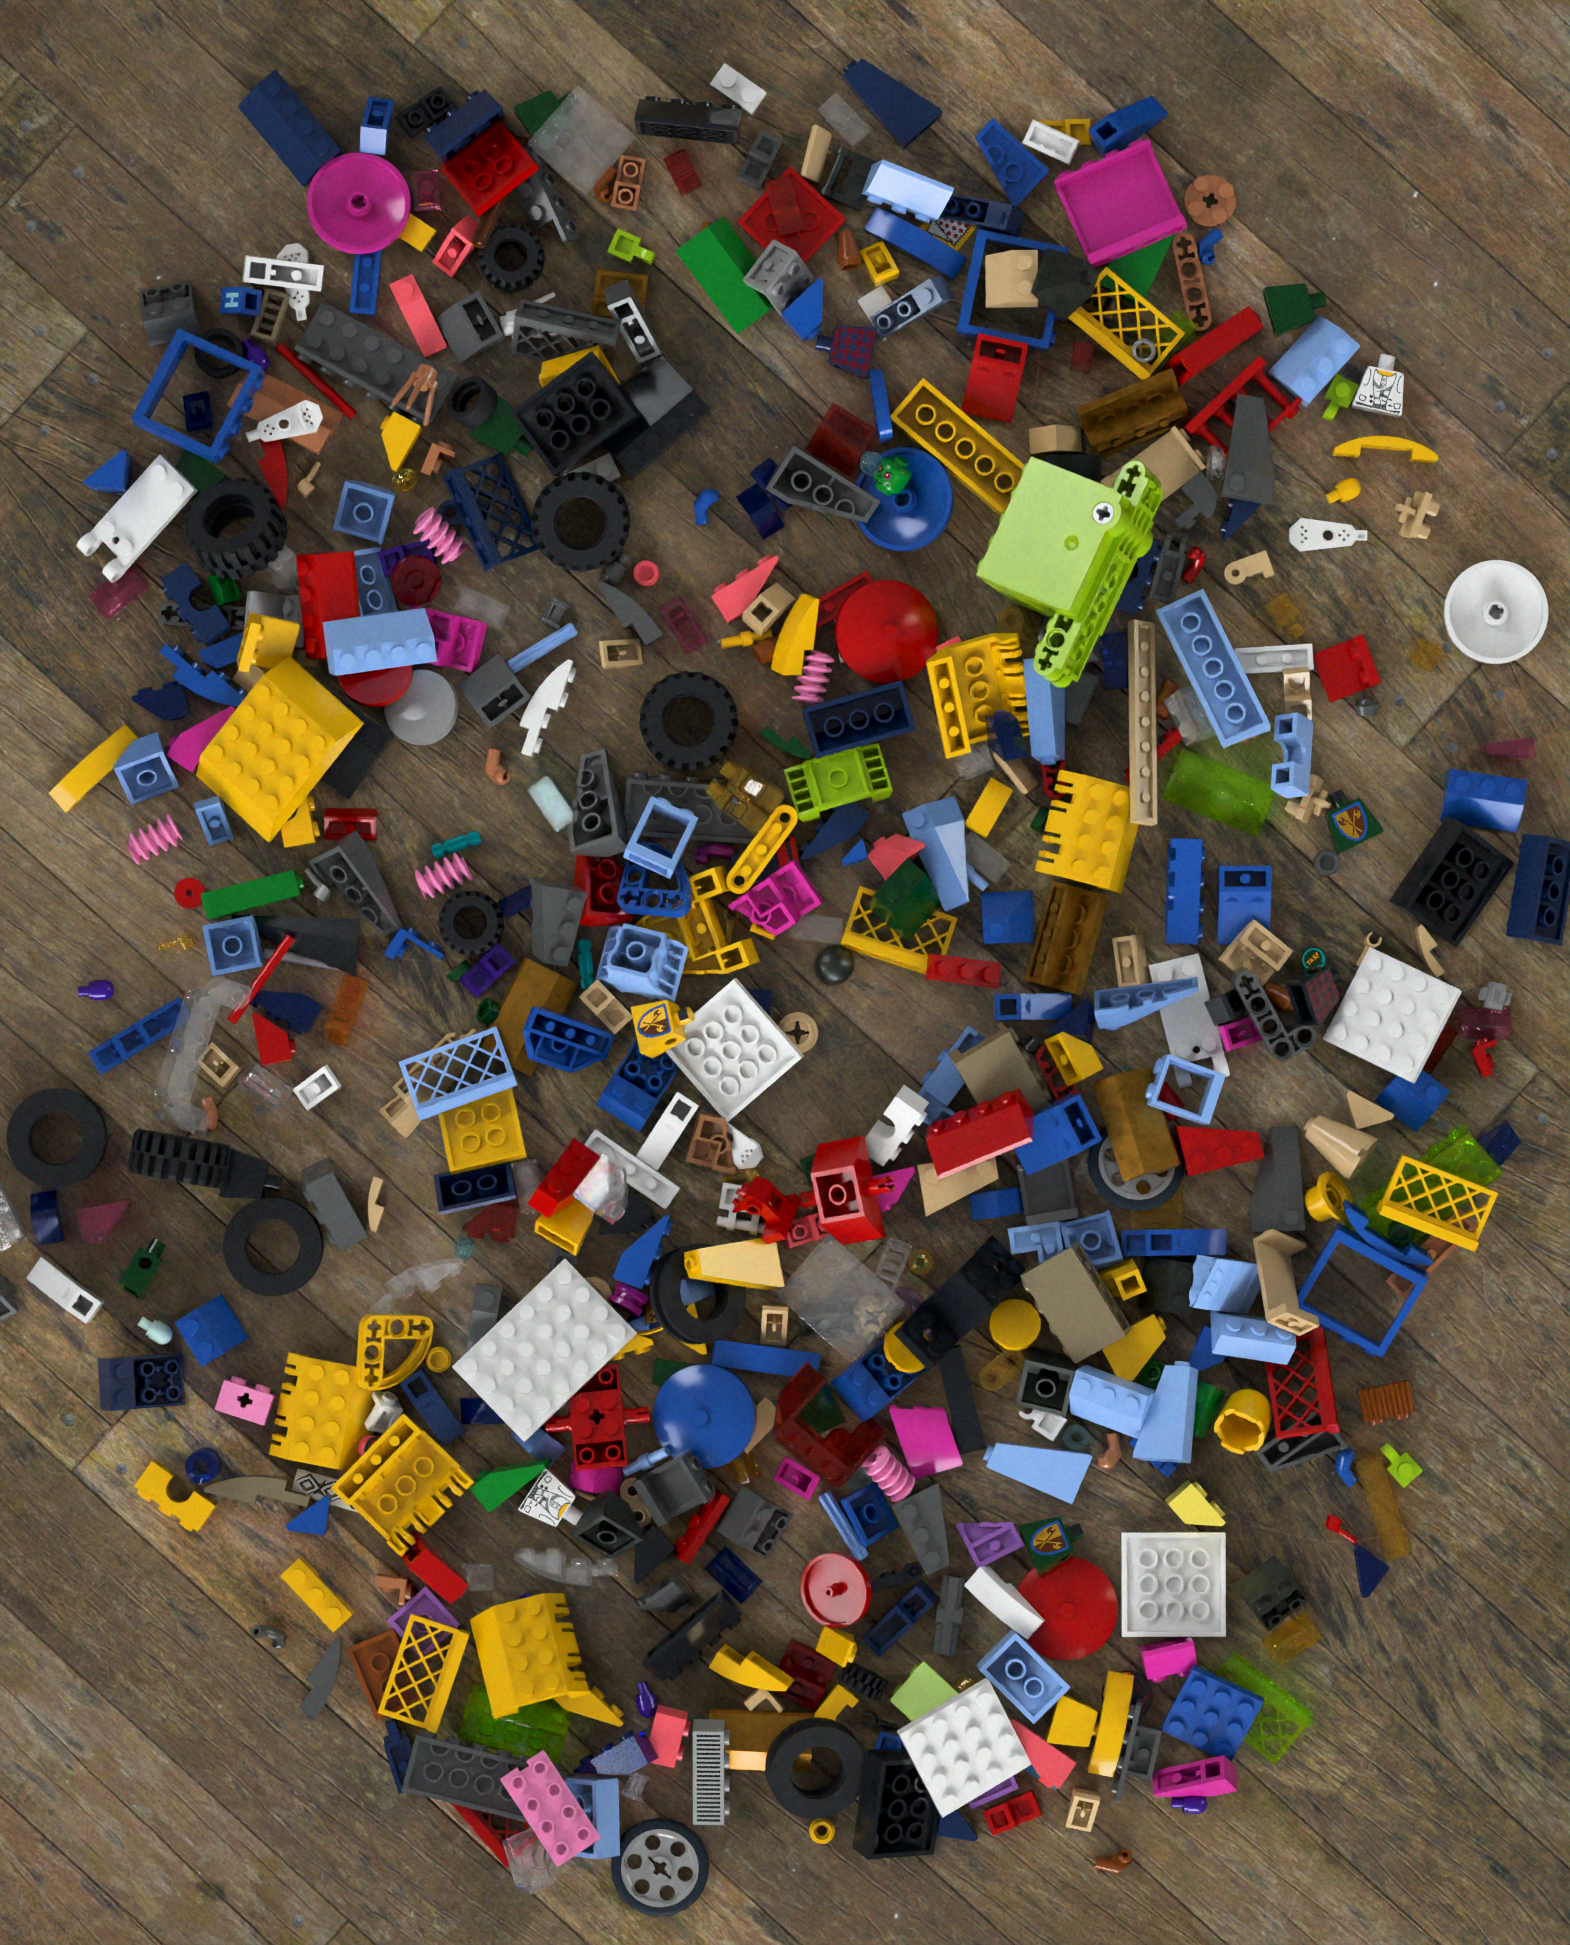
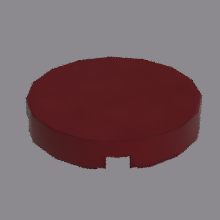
M417 554L406 556L398 561L390 575V586L396 598L405 605L414 607L432 601L439 593L442 584L440 571L435 562L427 556Z

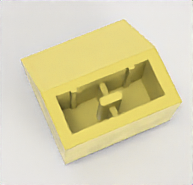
M1186 1480L1165 1499L1166 1503L1185 1524L1223 1526L1226 1523L1222 1519L1225 1513L1214 1501L1211 1503L1206 1501L1205 1497L1208 1494L1196 1481L1191 1484L1189 1480Z

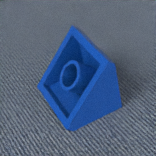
M123 449L83 480V482L92 491L125 494L130 488L133 458Z
M873 1481L840 1498L863 1547H867L899 1527L877 1482Z

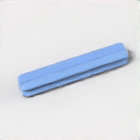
M568 623L508 661L509 667L514 673H517L578 634L572 623Z
M826 1491L821 1494L819 1501L857 1561L868 1556L866 1548L863 1547L858 1535L832 1493Z

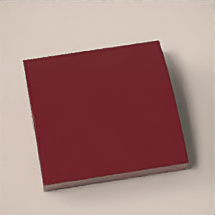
M791 1638L778 1668L795 1680L786 1691L773 1692L815 1711L837 1663L817 1652L814 1648Z

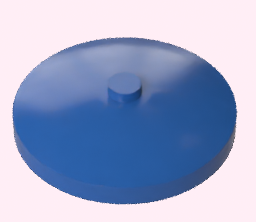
M899 447L880 453L864 467L856 481L858 486L880 500L867 523L857 522L870 540L884 548L900 552L923 548L942 534L952 517L955 494L951 477L940 461L919 449ZM895 456H900L909 463L907 467L910 469L912 476L900 494L889 496L875 487L876 482L873 479V474L885 457L895 458Z
M711 1364L689 1366L672 1375L661 1387L653 1409L654 1428L661 1445L669 1449L670 1455L673 1458L691 1449L694 1456L700 1460L702 1469L719 1467L737 1458L749 1445L754 1435L757 1420L755 1402L747 1385L732 1371Z

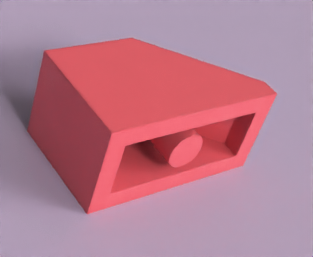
M468 214L451 229L432 261L451 278L455 276L476 250L471 240L479 223Z
M894 834L888 839L883 836L872 844L874 849L868 854V858L883 878L887 880L907 858L912 861L926 845L921 841L899 834Z

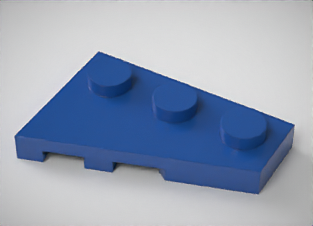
M993 118L975 137L1008 199L1015 207H1018L1050 172L1047 167Z

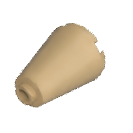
M1321 1115L1317 1116L1316 1119L1311 1117L1304 1127V1130L1307 1131L1305 1137L1341 1176L1349 1182L1361 1171L1359 1168L1368 1161L1378 1143V1139L1370 1134Z

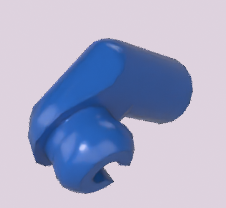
M1217 227L1198 242L1199 261L1204 265L1213 264L1215 261L1214 245L1224 237Z
M707 488L703 490L694 501L696 525L709 524L707 509L712 503L719 500V493L715 489Z
M1350 1447L1340 1450L1335 1461V1471L1348 1487L1358 1481V1478L1350 1469L1352 1459L1355 1458V1452Z

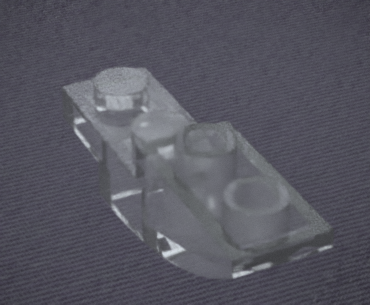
M463 1257L437 1259L409 1268L384 1283L389 1293L371 1305L369 1309L373 1314H387L395 1308L393 1302L401 1297L405 1301L416 1292L414 1289L416 1285L422 1293L427 1290L430 1294L443 1285L440 1280L447 1275L453 1278L464 1270L461 1265L466 1262Z
M524 1547L520 1548V1552L514 1553V1560L523 1567L538 1575L562 1583L592 1586L593 1576H618L619 1563H613L612 1558H599L598 1563H587V1558H572V1563H567V1552H561V1548H546V1552H535V1548Z

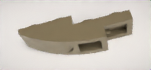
M272 1475L230 1477L211 1483L204 1489V1492L210 1493L209 1498L224 1501L225 1497L234 1499V1504L243 1507H250V1504H256L258 1496L261 1495L263 1496V1501L277 1504L278 1500L288 1502L287 1507L302 1510L303 1506L308 1507L310 1505L312 1497L310 1494L287 1489L289 1478Z

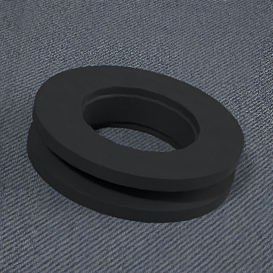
M46 1089L32 1094L15 1109L7 1128V1148L16 1168L29 1180L48 1187L69 1186L86 1179L98 1168L106 1153L108 1131L101 1111L88 1097L69 1089ZM52 1111H63L72 1115L80 1123L83 1131V1145L79 1153L71 1161L64 1164H51L42 1160L32 1145V1130L35 1123L44 1114Z
M282 1197L259 1199L241 1208L228 1224L223 1240L224 1259L231 1275L247 1290L264 1296L285 1295L304 1286L317 1272L324 1249L322 1232L314 1216L301 1204ZM263 1221H283L291 1226L298 1236L300 1244L298 1258L284 1272H264L256 1267L249 1257L247 1249L249 1235Z
M697 1243L674 1249L660 1260L652 1275L650 1300L655 1317L670 1336L683 1343L703 1344L720 1340L737 1327L744 1314L746 1287L712 1282L716 1293L715 1308L705 1320L693 1317L687 1312L682 1303L680 1294L681 1281L687 1272L684 1265V1252L714 1245Z
M808 1718L788 1726L775 1738L766 1756V1779L778 1803L791 1814L807 1819L826 1818L847 1808L859 1795L863 1779L865 1756L856 1738L845 1726L831 1719ZM816 1746L829 1747L835 1750L841 1761L840 1771L835 1779L826 1787L817 1790H804L793 1783L791 1768L801 1753Z

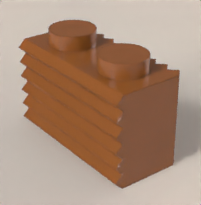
M1409 1380L1356 1390L1362 1420L1364 1422L1369 1421L1370 1425L1385 1423V1418L1395 1416V1420L1410 1418V1412L1416 1411Z

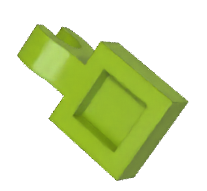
M617 229L607 251L608 254L631 264L634 257L652 265L656 256L654 252L640 247L641 238L621 229Z
M1336 374L1324 396L1330 403L1322 418L1331 422L1339 407L1347 409L1359 385Z
M1385 1443L1380 1448V1451L1391 1462L1386 1469L1403 1488L1423 1472L1406 1451L1398 1455L1388 1443Z

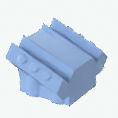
M626 923L623 924V927L618 925L609 927L595 981L598 979L606 988L614 987L622 993L630 992L650 1000L658 998L661 1001L669 1000L675 1002L689 948L679 941L667 938V935L662 932Z
M1197 1255L1193 1265L1194 1277L1189 1291V1306L1205 1310L1247 1314L1261 1290L1257 1263Z

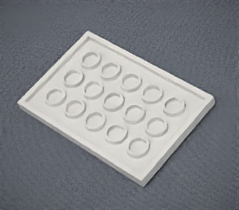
M564 1259L459 1359L452 1368L525 1442L611 1360L637 1332Z

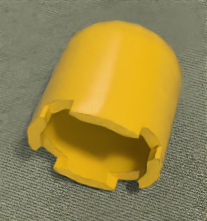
M1240 1389L1234 1392L1226 1401L1215 1421L1214 1432L1222 1440L1221 1445L1229 1451L1238 1454H1244L1245 1451L1259 1450L1264 1443L1272 1422L1273 1411L1270 1401L1265 1395L1256 1390Z

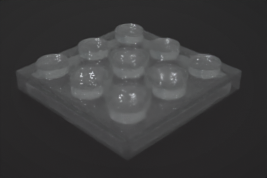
M577 85L526 144L583 196H586L636 137L582 87Z

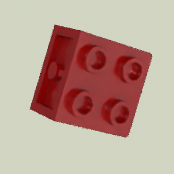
M1363 634L1313 654V661L1329 702H1334L1381 683Z

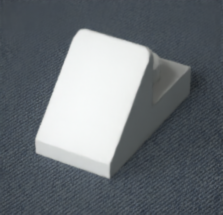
M325 1065L295 1087L293 1091L308 1111L339 1090L341 1084L328 1065Z

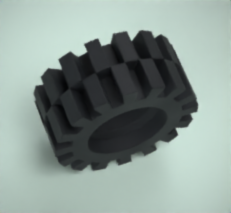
M847 1662L846 1667H843L838 1677V1680L843 1684L876 1701H879L888 1684V1681L880 1675L854 1662Z

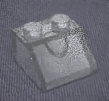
M603 1154L573 1192L572 1196L592 1212L613 1225L615 1221L624 1215L625 1208L628 1206L626 1169Z

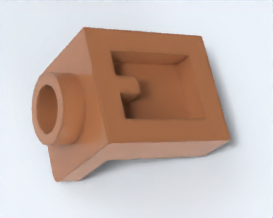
M440 441L438 445L432 443L421 469V474L432 478L433 473L438 474L443 463L440 455L455 460L457 454L453 452L454 447Z
M380 1573L376 1575L375 1586L380 1587V1591L395 1593L396 1589H400L398 1605H404L406 1599H411L412 1584H408L409 1577Z

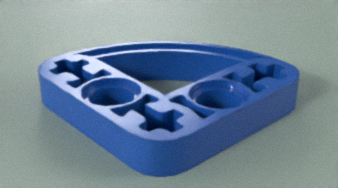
M882 368L869 370V379L879 444L892 443L893 432Z
M637 842V844L670 859L674 855L660 845L650 842ZM627 859L617 894V903L628 914L683 917L690 911L692 904V885L689 875L679 860L674 870L678 880L679 891L649 889L647 885L651 870ZM634 873H642L639 881L630 882V877ZM660 898L657 906H647L650 899Z

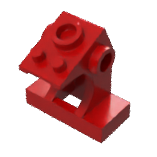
M755 1176L749 1183L745 1182L741 1189H737L736 1194L739 1196L737 1199L734 1198L732 1200V1204H734L732 1212L736 1213L746 1210L752 1215L760 1214L766 1220V1226L761 1236V1239L766 1244L784 1240L788 1235L801 1199L795 1193L784 1196L768 1179Z

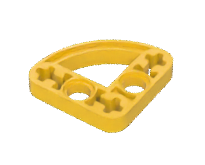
M367 1314L362 1317L358 1332L357 1384L361 1388L370 1391L382 1390L395 1386L408 1378L420 1366L429 1350L434 1328L431 1319L416 1314ZM399 1319L402 1323V1328L400 1332L394 1334L391 1331V1324L394 1320ZM376 1323L377 1328H373L372 1331L367 1328L368 1324ZM409 1324H425V1328L421 1329L420 1331L416 1329H409ZM366 1337L377 1338V1341L366 1340ZM385 1339H417L407 1359L398 1368L383 1375ZM374 1345L376 1355L372 1359H367L365 1350L368 1346ZM365 1363L375 1364V1367H366ZM370 1373L371 1375H374V1379L369 1380L368 1383L367 1381H364L365 1376H369Z

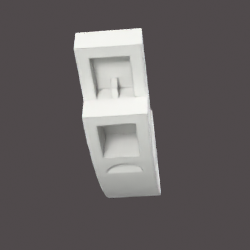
M568 659L558 666L544 680L531 698L520 722V727L529 729L521 752L522 755L532 758L534 753H539L543 739L539 738L542 728L547 729L551 714L547 713L548 709L558 712L560 707H565L569 693L565 692L568 682L573 683L577 668L573 667L574 662Z

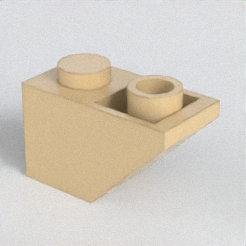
M776 582L762 592L743 612L742 621L762 637L796 599Z

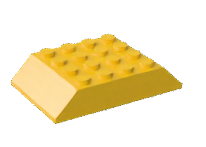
M288 656L262 675L200 755L196 776L266 841L271 842L364 722L293 657Z

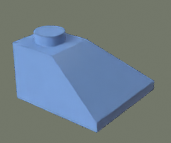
M158 731L133 740L113 765L131 805L180 787Z

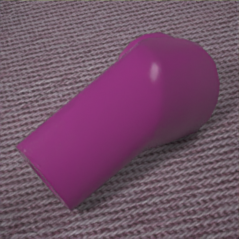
M716 843L702 846L695 852V862L708 864L709 856L731 859L734 849L731 846Z

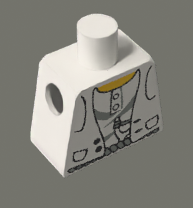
M1380 354L1378 368L1373 366L1366 368L1352 401L1351 408L1399 418L1402 415L1404 374L1393 371L1396 357Z
M548 1467L542 1472L518 1509L522 1513L557 1527L562 1518L575 1526L583 1515L582 1511L571 1505L577 1496L575 1492Z

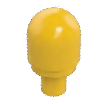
M1347 478L1334 486V491L1325 495L1329 504L1337 500L1347 502L1359 495L1361 485L1357 479Z

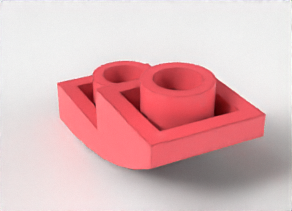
M818 1212L794 1219L784 1240L788 1249L830 1237L831 1235L821 1225Z

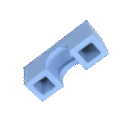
M1298 712L1275 716L1274 740L1281 745L1284 759L1283 763L1272 764L1271 790L1286 799L1308 796L1310 788L1313 722Z

